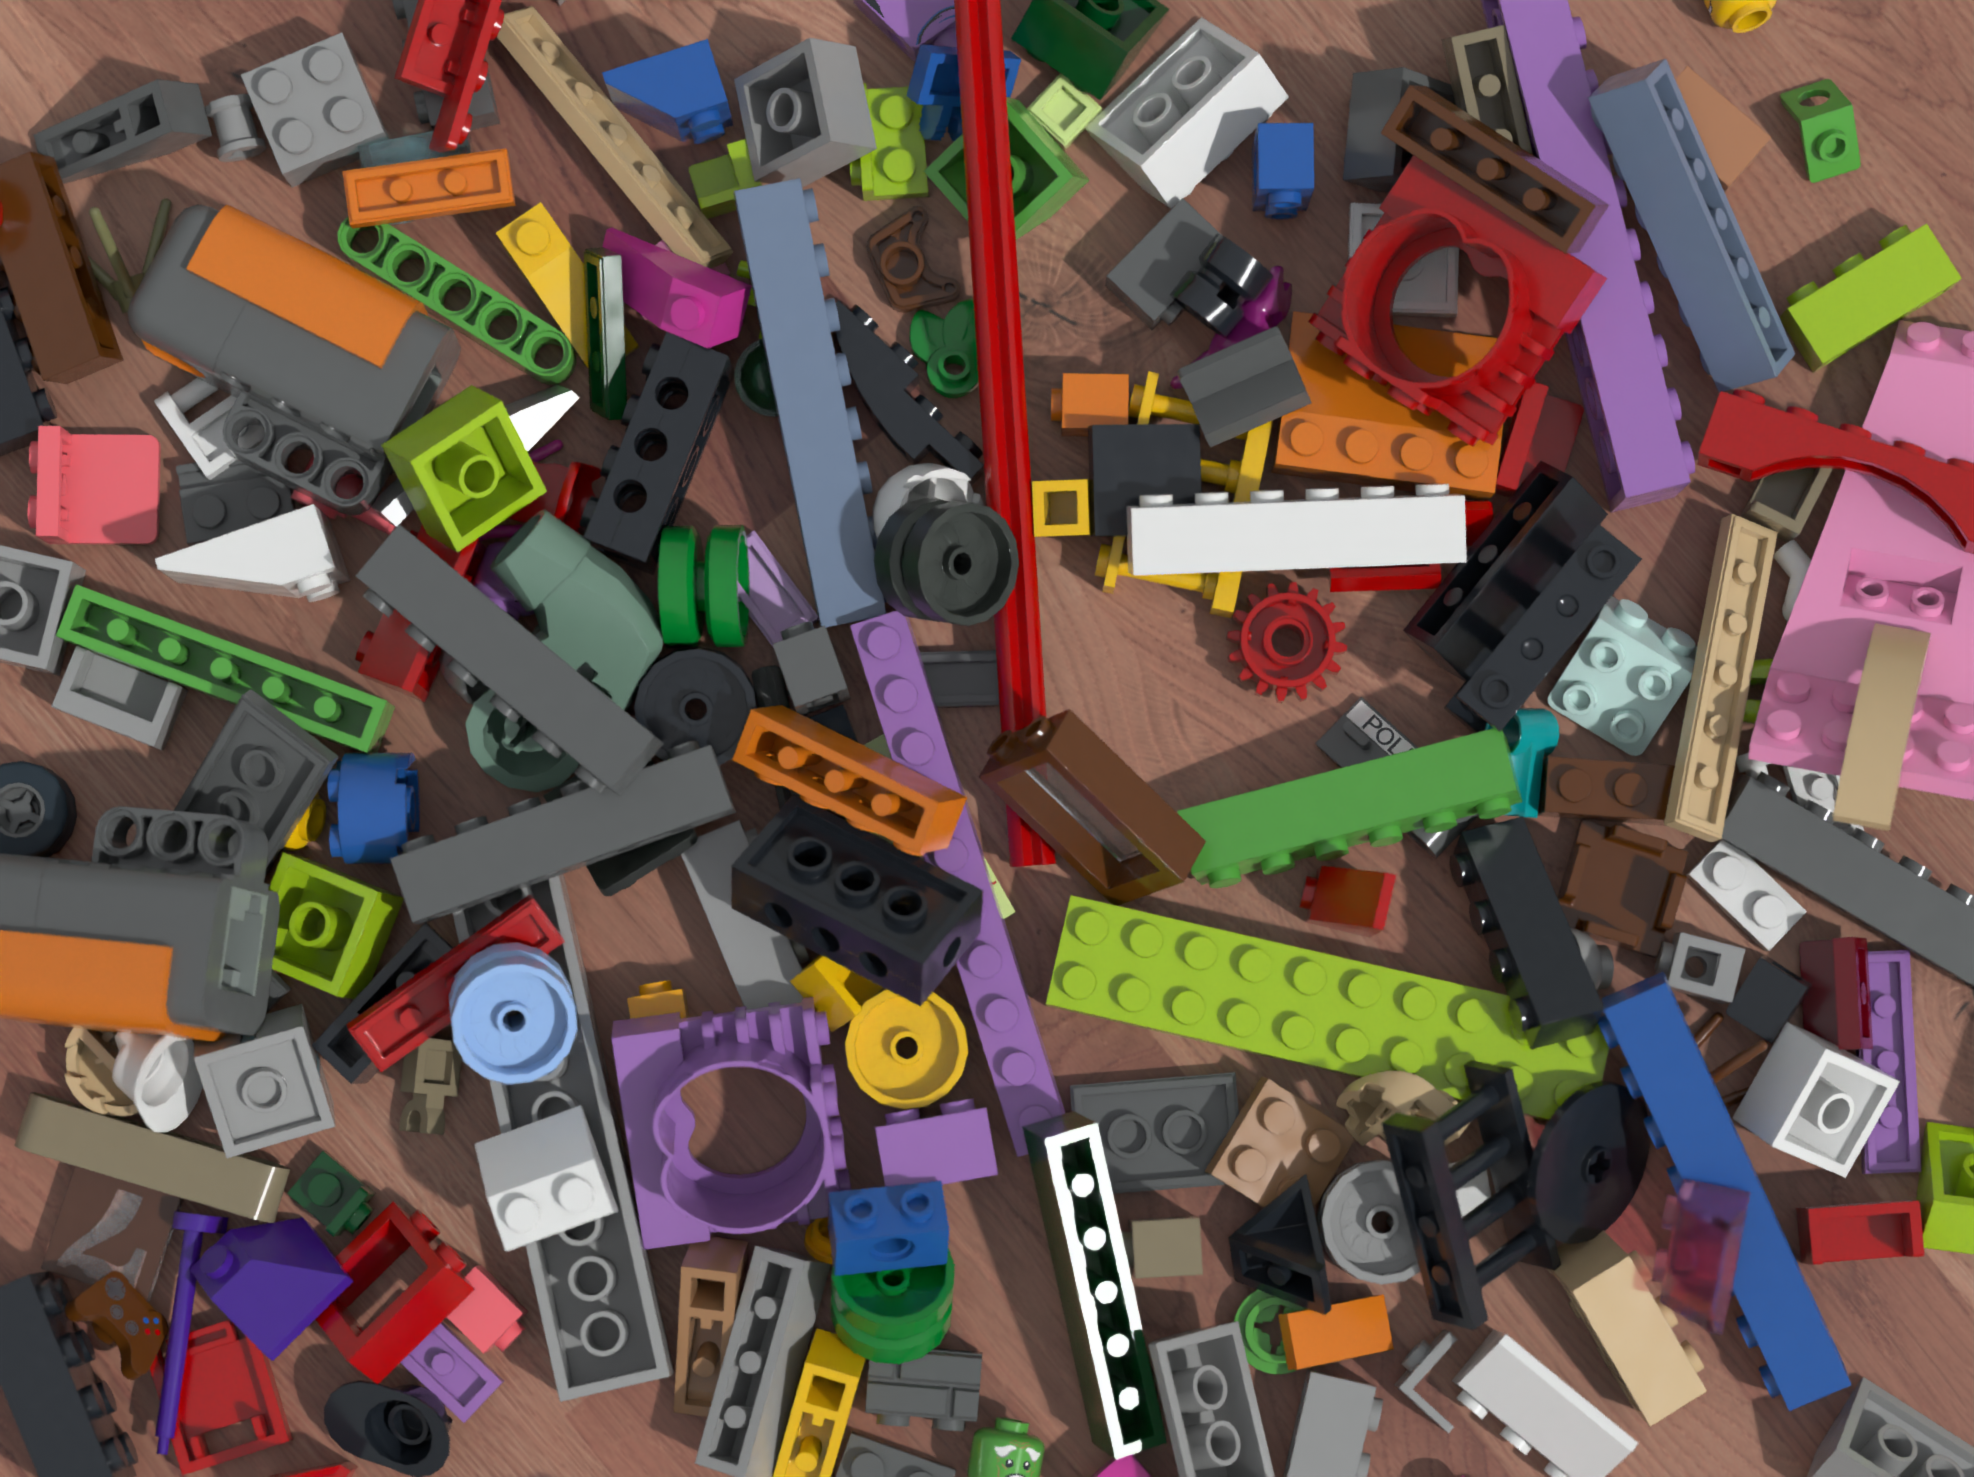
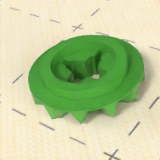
M1256 1290L1242 1301L1233 1322L1238 1321L1247 1361L1254 1368L1269 1374L1294 1372L1296 1370H1288L1283 1339L1281 1338L1279 1345H1276L1275 1354H1272L1270 1335L1261 1332L1260 1328L1254 1327V1322L1263 1324V1321L1272 1322L1275 1313L1279 1311L1280 1305H1284L1282 1314L1307 1308Z

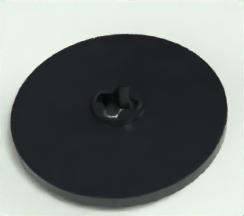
M1598 1081L1588 1084L1570 1095L1557 1108L1543 1129L1530 1164L1528 1201L1535 1223L1549 1237L1568 1244H1578L1591 1240L1603 1230H1607L1621 1216L1635 1195L1646 1168L1650 1148V1135L1643 1118L1648 1117L1645 1106L1640 1097L1632 1098L1627 1087L1611 1081Z

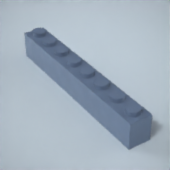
M798 178L736 190L733 194L819 626L831 627L886 614L884 603H887L877 585L874 566V549H876L877 536L874 531L872 516L867 517L863 495L873 493L867 461L856 462L852 441L862 439L856 406L846 408L842 392V386L851 385L849 367L845 352L835 354L831 332L840 330L837 307L834 298L824 299L820 277L830 276L824 244L813 245L809 225L811 222L819 221L813 189L802 190L801 179Z

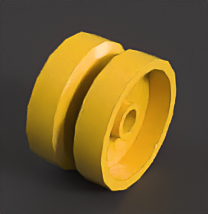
M887 989L867 1000L861 1007L862 1011L851 1020L845 1042L848 1068L860 1089L880 1104L903 1110L928 1107L948 1095L962 1077L968 1056L965 1027L953 1006L934 992L931 993L921 1007ZM907 1037L913 1038L918 1046L916 1055L909 1059L901 1058L898 1055L899 1052L896 1051L898 1041L900 1039L905 1040Z

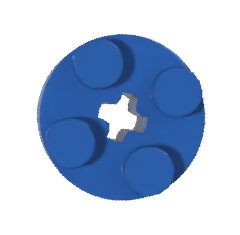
M345 753L342 761H337L336 769H331L328 774L329 801L338 802V824H331L329 844L331 857H343L346 864H392L391 858L404 854L401 845L408 842L409 832L420 831L418 770H407L416 760L414 753Z

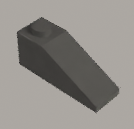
M157 79L34 134L38 154L55 158L63 184L171 154L212 136L198 84Z

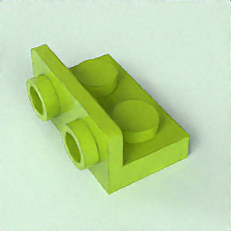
M863 83L877 149L850 163L851 186L862 185L864 201L929 197L928 180L924 172L927 168L925 140H923L924 137L921 131H919L923 105L916 104L906 96L909 86L867 89L866 83Z

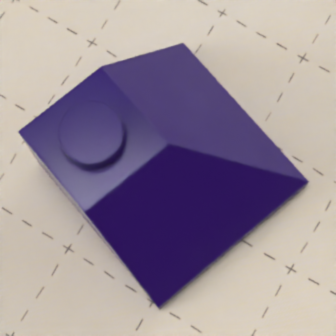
M303 1217L230 1229L215 1245L208 1248L202 1257L190 1268V1271L209 1298L272 1361L353 1282L312 1225Z

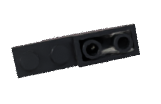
M838 300L836 302L840 330L836 331L838 345L841 353L845 352L850 378L856 391L875 423L892 445L912 465L918 464L930 452L945 467L965 473L972 480L968 481L972 486L984 474V464L978 460L983 455L982 450L963 432L959 431L953 437L938 422L944 416L923 395L919 394L915 400L909 396L919 385V374L913 370L919 364L917 360L898 342L894 341L889 347L873 332L879 326L862 308L855 304L849 310Z

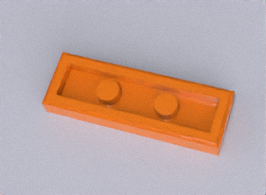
M507 148L343 171L349 224L352 229L516 206Z

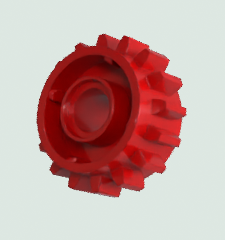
M1291 582L1286 593H1279L1274 583L1268 584L1266 587L1267 598L1261 600L1253 593L1248 595L1246 600L1251 609L1249 614L1240 610H1236L1232 618L1242 627L1241 630L1228 631L1226 635L1227 641L1238 644V650L1228 656L1229 663H1242L1244 669L1237 678L1240 683L1251 678L1258 683L1254 695L1260 697L1267 689L1275 691L1276 703H1282L1287 692L1294 691L1299 702L1305 701L1307 698V686L1312 685L1320 692L1327 687L1322 676L1323 672L1332 675L1339 673L1341 667L1332 660L1333 655L1345 654L1347 651V645L1336 641V635L1344 631L1346 627L1344 622L1332 623L1330 615L1336 607L1333 602L1323 607L1316 602L1319 590L1313 588L1305 596L1298 594L1297 582ZM1280 629L1293 630L1301 640L1300 652L1291 657L1278 654L1272 646V634Z

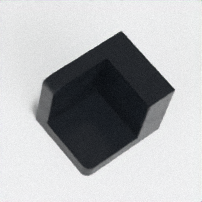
M1767 955L1761 956L1733 998L1732 1003L1729 1004L1726 1013L1768 1042L1773 1043L1776 1041L1785 1023H1789L1812 987V984Z

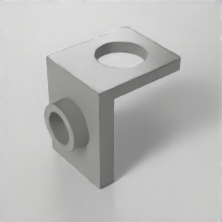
M1444 1329L1430 1345L1423 1339L1408 1353L1401 1363L1407 1371L1394 1385L1439 1427L1449 1433L1454 1427L1413 1390L1457 1341V1338L1451 1332Z

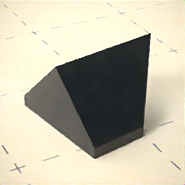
M1305 1174L1229 1237L1230 1252L1236 1282L1326 1315L1332 1309L1327 1271L1307 1174Z

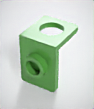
M1824 79L1780 95L1781 104L1799 124L1806 174L1812 183L1860 167L1861 160L1853 105L1831 79ZM1823 96L1829 98L1825 103L1817 106H1803L1800 104L1803 100L1810 97Z

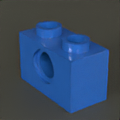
M1258 123L1252 144V211H1265V217L1269 219L1298 217V211H1307L1314 191V123Z
M942 1181L829 1192L828 1232L835 1276L947 1264L949 1223Z

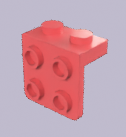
M38 426V441H31L29 447L30 471L32 474H37V495H30L28 500L29 527L36 528V536L48 544L151 545L155 543L159 537L160 442L152 435L70 434L61 426Z

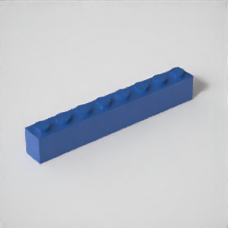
M1664 972L1601 998L1605 1015L1601 1016L1598 1021L1600 1029L1609 1048L1612 1049L1620 1045L1629 1065L1620 1068L1624 1081L1632 1098L1636 1099L1643 1096L1652 1115L1643 1118L1645 1126L1656 1149L1664 1146L1668 1148L1675 1164L1666 1168L1669 1178L1679 1199L1690 1196L1698 1215L1689 1218L1701 1247L1706 1249L1713 1246L1721 1265L1712 1269L1726 1299L1735 1295L1744 1313L1736 1317L1738 1327L1749 1349L1758 1345L1767 1364L1758 1368L1771 1398L1782 1395L1788 1410L1791 1411L1851 1386L1845 1364Z

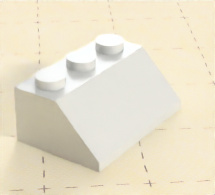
M1201 17L1093 119L1085 129L1143 190L1172 209L1182 198L1188 196L1195 186L1221 161L1227 159L1234 149L1257 128L1258 123L1266 122L1273 112L1289 97L1258 52Z
M1492 1330L1452 1380L1462 1389L1456 1398L1482 1420L1488 1412L1494 1415L1506 1425L1500 1435L1525 1456L1534 1448L1545 1457L1549 1463L1543 1471L1550 1477H1605L1638 1445V1442L1513 1339L1497 1330Z

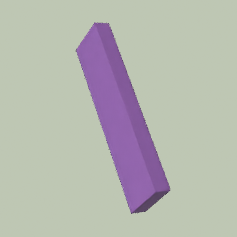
M1910 950L1868 952L1873 1049L1856 1050V1057L1899 1080L1900 1083L1861 1150L1862 1174L1921 1172Z

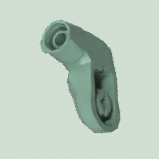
M545 509L541 510L531 517L502 547L491 563L490 569L526 612L534 611L538 625L532 631V634L626 712L639 690L641 681L650 671L662 650L663 635L660 616L647 595L619 565L593 548L589 540L583 538L582 535ZM488 688L474 702L465 722L470 753L483 771L509 788L540 792L563 784L574 773L580 763L565 751L558 758L549 753L531 737L538 728L522 715L515 723L489 702L495 692Z

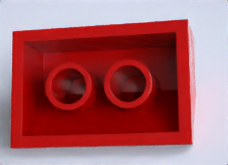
M423 525L419 532L410 531L412 535L472 584V579L486 550V547L479 539L456 552L430 537ZM394 610L389 617L383 614L375 633L368 630L359 645L355 658L356 661L361 663L358 673L369 680L426 703L440 671L439 658L442 648L436 645L430 653L409 636L405 629L411 622L397 610Z

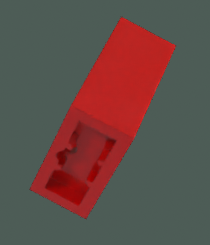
M394 1201L336 1256V1259L353 1282L315 1319L347 1362L376 1384H379L475 1290L461 1273L467 1266L462 1257L445 1241L440 1245L435 1241V1238L441 1233L435 1224L419 1209L410 1215ZM412 1246L427 1264L428 1268L364 1330L347 1307L406 1249Z

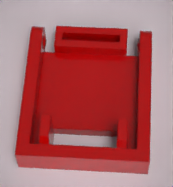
M230 1319L189 1332L175 1436L171 1438L182 1476L293 1440L268 1357L246 1335V1338L239 1340L235 1324ZM159 1349L150 1367L159 1401L165 1367L161 1349ZM251 1418L257 1440L210 1454L204 1433Z

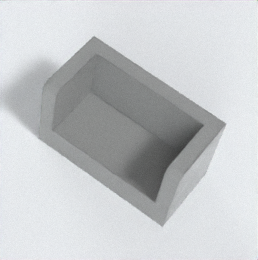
M76 646L51 707L164 751L188 690L175 683L161 680Z

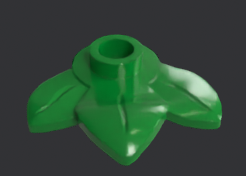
M973 298L959 302L947 313L945 319L928 311L918 310L912 318L910 325V346L913 354L927 365V379L931 387L937 393L947 398L956 399L966 396L979 384ZM949 364H957L962 366L964 371L960 374L952 375L944 368Z

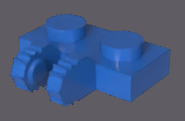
M920 44L906 96L916 104L923 105L919 124V131H921L924 137L923 140L941 141L946 132V126L948 127L947 133H949L953 142L963 134L957 47ZM1004 50L1006 96L1011 98L1021 58L1011 51Z

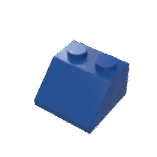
M708 39L602 72L612 103L618 110L682 142L693 139L695 144L707 143L725 135L724 128L734 125Z

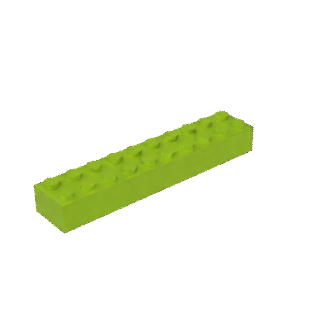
M1070 895L1045 1003V1006L1357 1078L1384 1071L1408 1072L1425 1079L1437 1090L1450 1094L1458 1101H1462L1471 1094L1464 1069V1064L1470 1060L1512 1068L1524 1116L1549 1121L1557 1108L1574 1092L1588 1084L1602 1081L1609 1046L1598 1023L1593 1034L1531 1050L1524 1032H1518L1511 1021L1509 1013L1510 998L1508 995Z

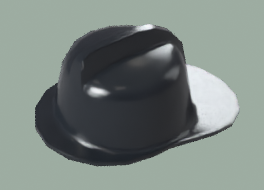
M355 1381L343 1384L333 1391L324 1407V1423L331 1438L343 1450L358 1458L391 1468L406 1475L422 1477L430 1476L441 1469L450 1454V1436L448 1432L451 1429L453 1419L447 1415L440 1399L425 1387L409 1384L390 1388L373 1382Z

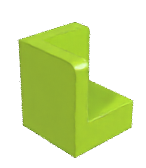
M746 139L727 144L729 152L727 155L689 167L690 177L701 212L707 219L737 210L734 191L762 186L761 182L754 181Z

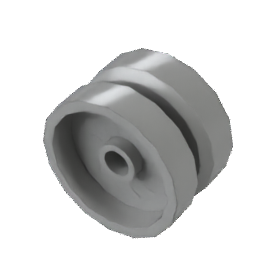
M1386 1160L1359 1162L1335 1175L1320 1198L1316 1215L1321 1245L1331 1261L1352 1277L1381 1285L1406 1281L1419 1273L1420 1269L1392 1162ZM1379 1211H1385L1390 1214L1386 1220L1390 1229L1384 1233L1375 1231L1371 1224L1372 1217Z

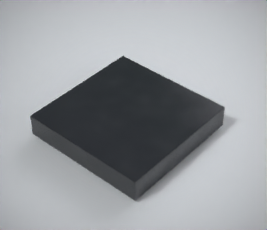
M1200 424L1088 426L1091 537H1127L1126 506H1140L1139 495L1173 494V504L1195 503V493H1201Z

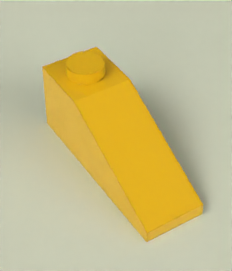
M540 202L496 232V235L508 255L588 368L584 264ZM624 325L626 357L639 348V346Z
M816 1329L805 1361L773 1477L832 1476L866 1358L853 1353L835 1333Z

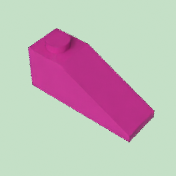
M615 228L606 230L602 247L621 255L623 302L660 329L705 348H710L739 337L752 288L751 285Z

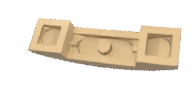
M1874 624L1850 726L1833 812V821L1890 831L1902 764L1931 633Z

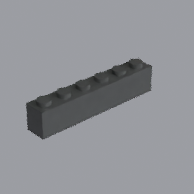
M398 524L357 573L356 577L369 587L363 595L367 601L387 617L394 610H397L411 622L405 629L409 636L430 653L436 645H439L453 657L447 665L452 672L472 688L479 680L495 692L494 696L489 700L495 708L514 723L521 715L538 728L531 737L556 758L565 751L579 762L580 765L574 773L599 794L607 786L621 795L664 744L400 524Z
M698 740L673 747L666 751L669 760L649 767L646 764L621 795L607 786L599 794L583 780L562 787L560 790L563 797L554 801L541 804L539 797L530 798L507 808L509 817L488 823L487 817L481 816L454 826L457 835L435 842L433 835H427L401 845L404 854L391 858V862L412 923L422 925L736 813L714 749L711 745L700 748Z
M1762 771L1757 779L1744 774L1739 776L1729 795L1722 833L1723 841L1974 988V896L1952 883H1950L1946 891L1942 890L1928 881L1932 874L1931 870L1904 855L1899 863L1880 853L1885 843L1857 827L1852 835L1842 831L1833 825V812L1808 799L1803 808L1785 797L1790 787Z

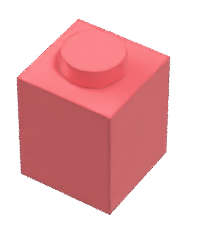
M478 1265L465 1276L475 1290L447 1318L483 1354L489 1352L494 1346L503 1352L526 1329L519 1320L528 1310L482 1265Z

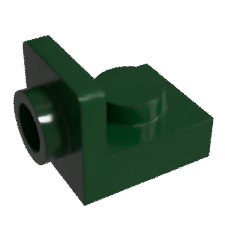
M322 1151L287 1194L325 1225V1230L329 1234L336 1237L341 1236L345 1230L352 1235L358 1231L374 1211L368 1202L376 1192L327 1151Z

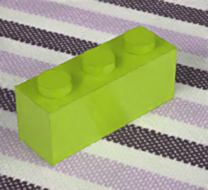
M1927 223L1913 232L1910 231L1907 225L1898 228L1878 242L1883 250L1865 261L1862 254L1858 253L1832 270L1836 276L1835 280L1820 289L1815 281H1812L1786 298L1790 307L1779 318L1813 373L1950 290L1962 279Z

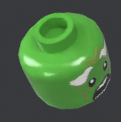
M996 1417L995 1427L980 1428L973 1435L967 1477H1040L1045 1450L1044 1443L1037 1436L1028 1433V1422Z

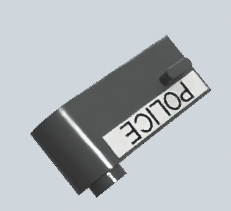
M1362 697L1315 743L1340 768L1418 748ZM1478 814L1456 819L1457 825L1442 832L1426 833L1424 828H1419L1406 833L1424 851L1437 859L1461 832L1478 817Z

